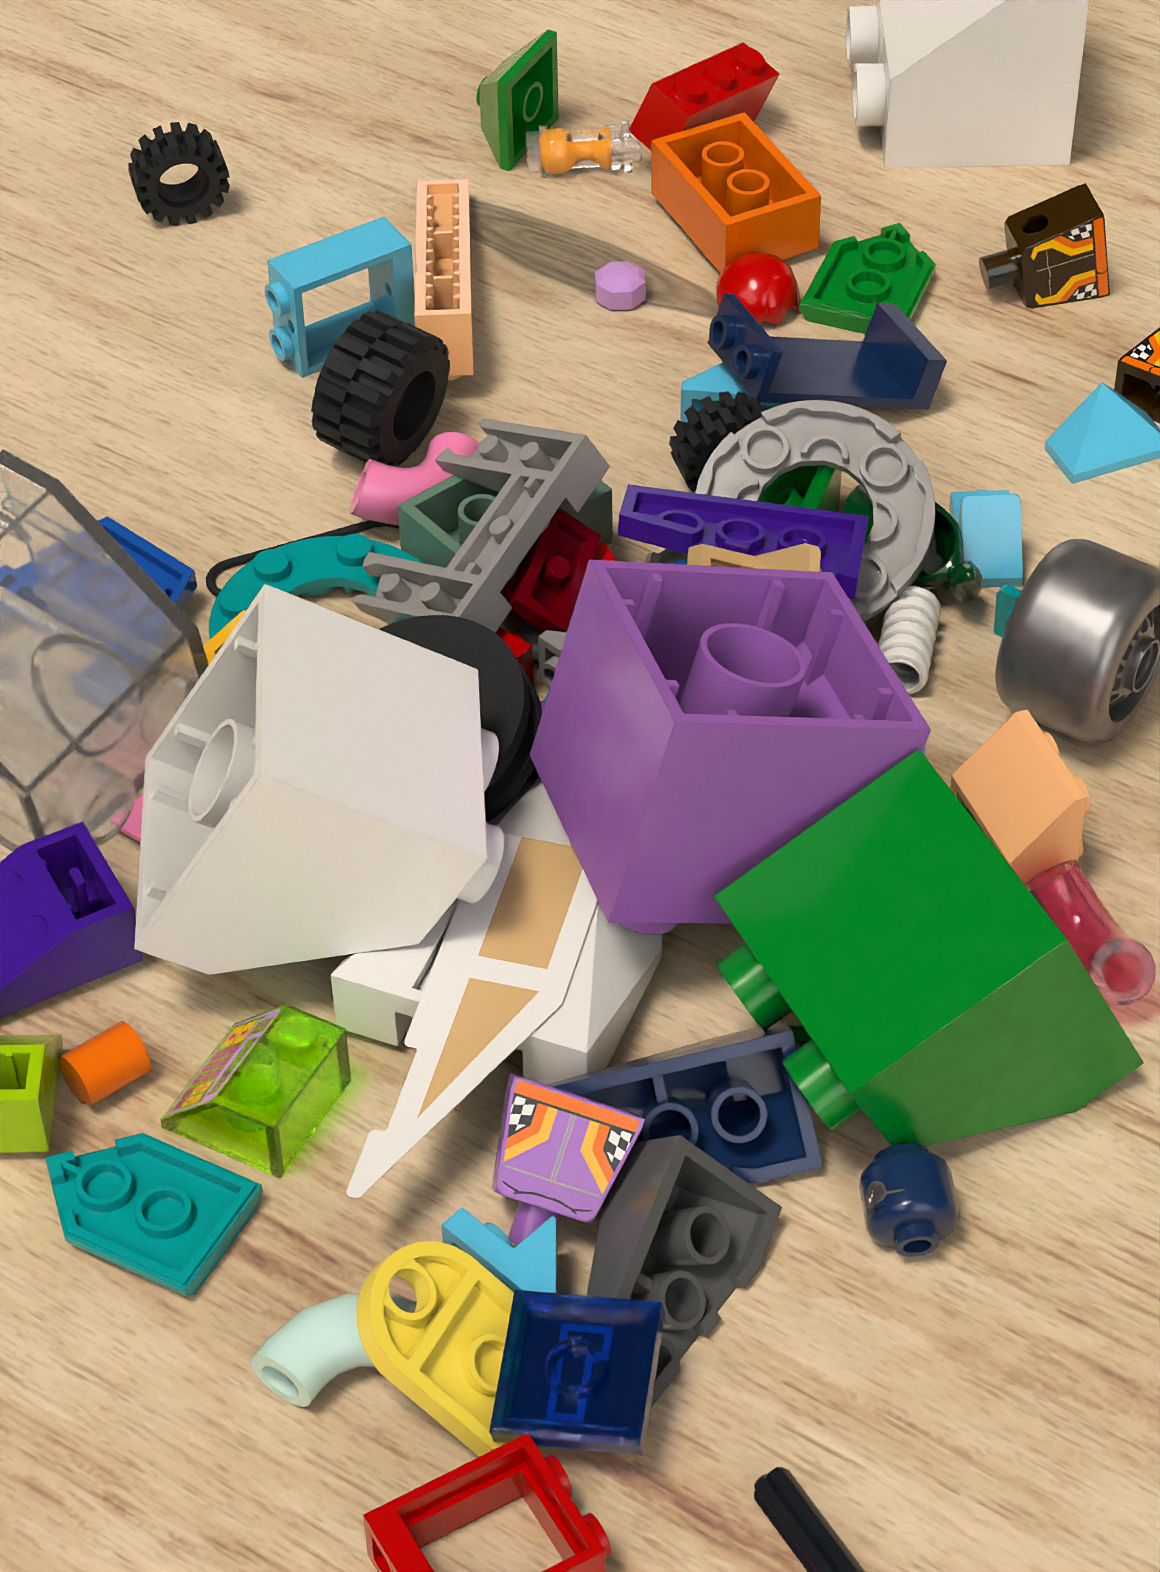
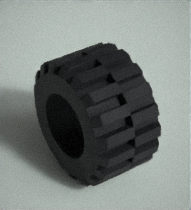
M376 310L374 313L369 311L364 313L359 320L355 319L332 347L322 366L315 386L311 412H313L312 426L316 430L317 438L366 463L369 459L390 466L402 464L423 442L443 404L450 372L447 345L443 344V340L382 311Z

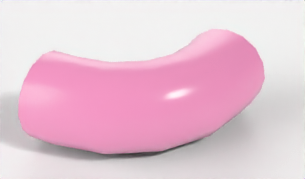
M444 432L436 435L430 441L424 461L418 466L411 468L390 466L369 459L358 480L350 506V514L370 521L399 526V504L453 476L443 471L436 463L435 459L438 455L449 447L454 454L469 456L477 450L479 442L466 434L458 432Z

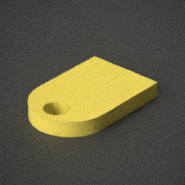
M436 1241L416 1242L400 1248L380 1261L366 1277L357 1302L359 1336L373 1365L388 1381L477 1456L480 1457L518 1438L503 1436L524 1312L525 1308H533L468 1253L446 1243ZM392 1277L403 1278L413 1287L417 1299L414 1313L401 1310L393 1302L389 1291Z

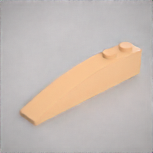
M469 179L417 181L415 327L443 340V344L447 345L449 351L448 360H450L448 381L456 380L463 375H474Z

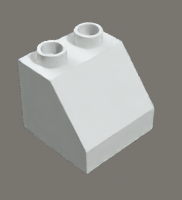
M873 0V6H848L846 17L847 67L854 68L852 90L854 126H879L884 168L1070 165L1089 0Z
M264 584L145 757L134 949L211 975L420 944L456 898L471 904L479 901L489 890L499 870L504 850V835L500 827L487 823L485 819L484 792L490 783L496 767L499 742L496 734L481 728L478 669Z

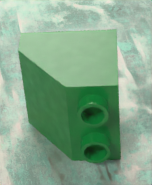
M919 749L714 896L745 941V943L718 961L716 966L763 1031H766L792 1011L794 1012L812 1040L782 1060V1063L802 1094L831 1131L863 1110L891 1146L913 1143L926 1147L1076 1112L1144 1064L1067 938Z

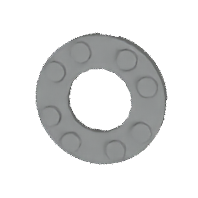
M806 400L786 403L761 412V418L746 425L736 434L730 432L720 442L703 468L695 493L759 502L764 490L781 474L801 466L826 465L848 473L864 487L873 506V526L864 545L855 600H849L862 621L876 616L887 609L893 602L897 601L902 593L913 584L921 572L931 549L935 527V498L929 473L923 460L920 461L914 451L901 438V432L892 424L865 409L836 401Z

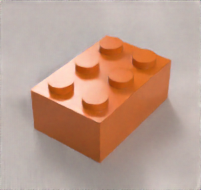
M745 112L651 140V193L720 273L730 262L750 252L773 254L784 260L819 248L820 193Z

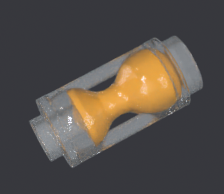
M621 121L620 125H606L599 130L568 131L558 127L547 129L546 125L538 126V131L526 132L528 174L541 173V178H549L550 174L558 175L566 173L571 169L601 167L608 171H620L623 169V173H632V163L642 161L641 142L631 134L629 121Z

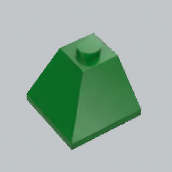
M547 29L510 55L489 76L483 78L478 87L476 99L477 104L480 106L481 129L502 170L510 171L559 119L556 31Z

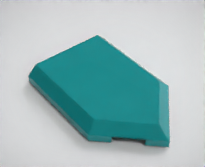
M144 1133L116 1139L115 1147L75 1156L72 1150L45 1157L66 1242L185 1296L196 1294L257 1210L263 1192L262 1185Z

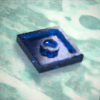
M514 1290L489 1430L493 1441L508 1443L528 1433L536 1446L644 1456L665 1318L662 1302Z

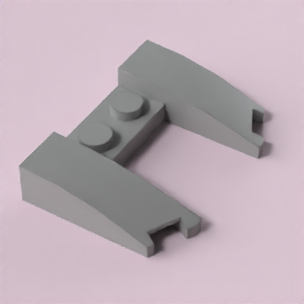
M483 418L478 424L487 437L481 440L476 451L469 456L454 454L447 447L438 455L435 461L447 473L499 492L446 568L369 552L364 559L362 567L370 576L380 577L376 596L360 594L354 596L353 603L360 611L388 624L418 616L448 615L472 620L496 632L512 609V606L500 591L507 581L514 576L519 564L539 535L548 527L557 509L560 508L578 513L610 468L609 464L587 435Z

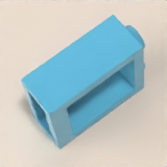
M384 216L267 260L269 284L265 286V297L272 311L274 329H271L269 332L271 346L276 356L281 361L287 360L302 378L321 371L337 339L355 319L359 320L364 313L369 311L374 313L376 310L382 311L415 326L412 245ZM368 268L369 302L305 326L302 293Z

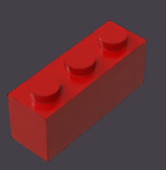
M742 42L653 82L628 131L651 151V140L743 112L752 121H755L780 74L765 61L760 52Z

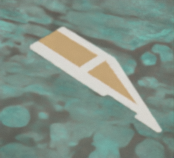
M503 833V856L497 875L489 890L479 901L473 904L458 900L404 1040V1044L407 1047L415 1048L417 1052L387 1130H372L367 1136L347 1188V1195L350 1198H361L562 1005L598 902L572 846Z

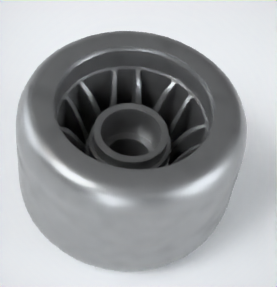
M1070 539L1052 548L1039 562L1024 585L1005 627L995 670L996 689L1001 701L1013 712L1027 709L1036 723L1081 742L1101 744L1117 737L1128 726L1142 706L1160 671V569L1086 539Z

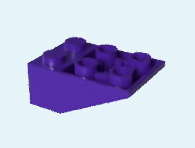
M83 821L22 844L0 862V1018L143 961L142 952L134 949L136 928L134 907Z

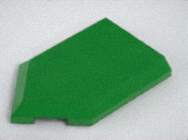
M901 223L881 228V235L858 241L855 236L837 240L832 243L800 303L799 311L809 322L866 334L877 303L896 304L911 320L935 273L936 264L926 252H919L910 242L909 232Z

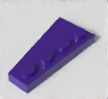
M628 484L619 513L617 535L688 554L689 547L699 544H706L752 556L804 543L815 545L821 551L820 568L822 572H832L847 597L855 600L866 539L868 516Z

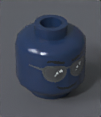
M913 1143L889 1146L879 1151L874 1156L873 1162L862 1172L859 1189L866 1229L872 1239L878 1244L888 1248H895L896 1252L902 1256H922L934 1251L939 1246V1241L946 1238L956 1228L959 1210L951 1170L943 1158L929 1152L926 1147Z

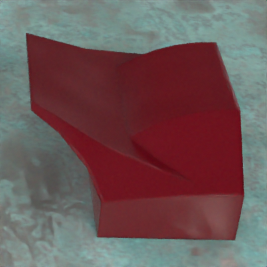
M558 508L551 518L548 527L539 535L519 564L514 576L507 581L500 591L512 606L511 610L541 632L546 630L566 632L588 562L593 559L601 535Z

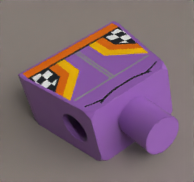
M510 1073L506 1087L492 1189L495 1193L519 1201L508 1235L511 1243L518 1245L552 1216L556 1218V1225L560 1215L591 1224L642 1130L645 1119L639 1115Z

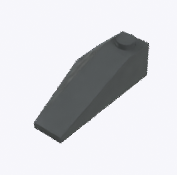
M681 1135L635 1142L602 1207L583 1313L657 1319L642 1419L680 1372V1360L699 1336L709 1335L720 1321L721 1317L717 1312L735 1289L745 1288L759 1271L782 1210L779 1204Z

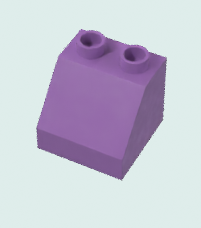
M589 560L530 757L608 923H617L634 932L656 935L673 930L678 923L732 924L714 896L917 749L923 752L931 729L832 572Z

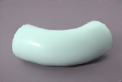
M390 1293L393 1302L398 1308L405 1312L414 1313L417 1301ZM343 1294L300 1310L267 1338L251 1357L250 1362L253 1372L259 1380L283 1400L296 1406L305 1407L310 1405L322 1388L338 1374L357 1367H375L369 1359L359 1336L357 1326L359 1294Z

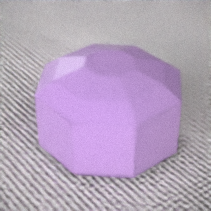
M629 261L606 263L595 271L596 302L612 311L632 310L646 300L644 269Z

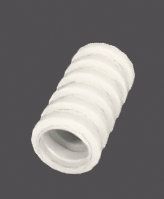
M909 586L902 593L901 597L886 609L878 644L908 694L918 692L926 685L934 649L933 644L936 639V630L939 623L938 619L941 612L940 602L936 596L930 591L917 586Z

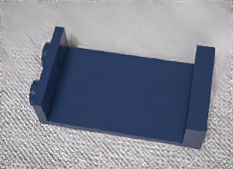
M724 293L718 313L711 321L707 342L748 394L763 403L825 400L846 403L856 407L928 410L947 363V360L896 304L890 303L876 304L863 341L774 337L766 333L735 294Z

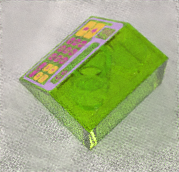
M288 1004L234 1023L160 1119L162 1128L281 1179L351 1082L346 1028Z

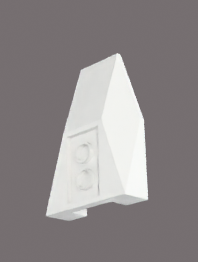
M539 774L520 790L502 812L488 822L500 827L504 834L572 846ZM456 898L420 944L349 954L331 974L336 1028L399 1046L412 1022L459 899ZM597 902L562 1005L516 1048L521 1050L523 1054L524 1078L547 1085L607 1068L661 960L663 934H642L626 929L617 923H608L599 902Z

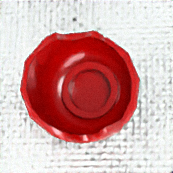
M750 252L730 262L718 277L716 283L718 308L724 293L735 294L759 324L765 321L775 326L781 324L790 308L796 312L799 311V287L794 272L789 264L776 255Z

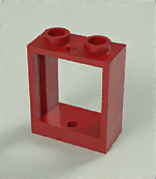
M528 1433L363 1515L367 1553L377 1572H434L422 1553L421 1547L520 1497L524 1498L563 1561L542 1572H606L605 1558L611 1555V1547L598 1519L592 1513L582 1516L570 1498L572 1496V1487L559 1460L553 1454L543 1457Z

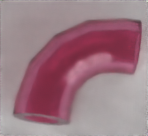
M1070 859L1050 867L1025 883V886L1067 938L1105 1001L1114 1005H1130L1140 1001L1150 992L1156 974V965L1152 954L1143 944L1128 936L1117 924L1099 899L1076 859Z

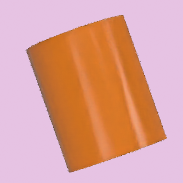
M124 1021L116 1023L60 1056L58 1060L60 1070L68 1087L81 1104L86 1102L89 1107L150 1072L152 1068L150 1057L143 1042L133 1028Z

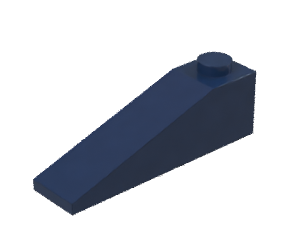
M784 1022L775 1023L766 1031H763L761 1027L718 1036L547 1084L644 1118L642 1130L635 1142L681 1135L747 1183H759L823 1167L809 1102L782 1063V1060L797 1050L793 1031Z

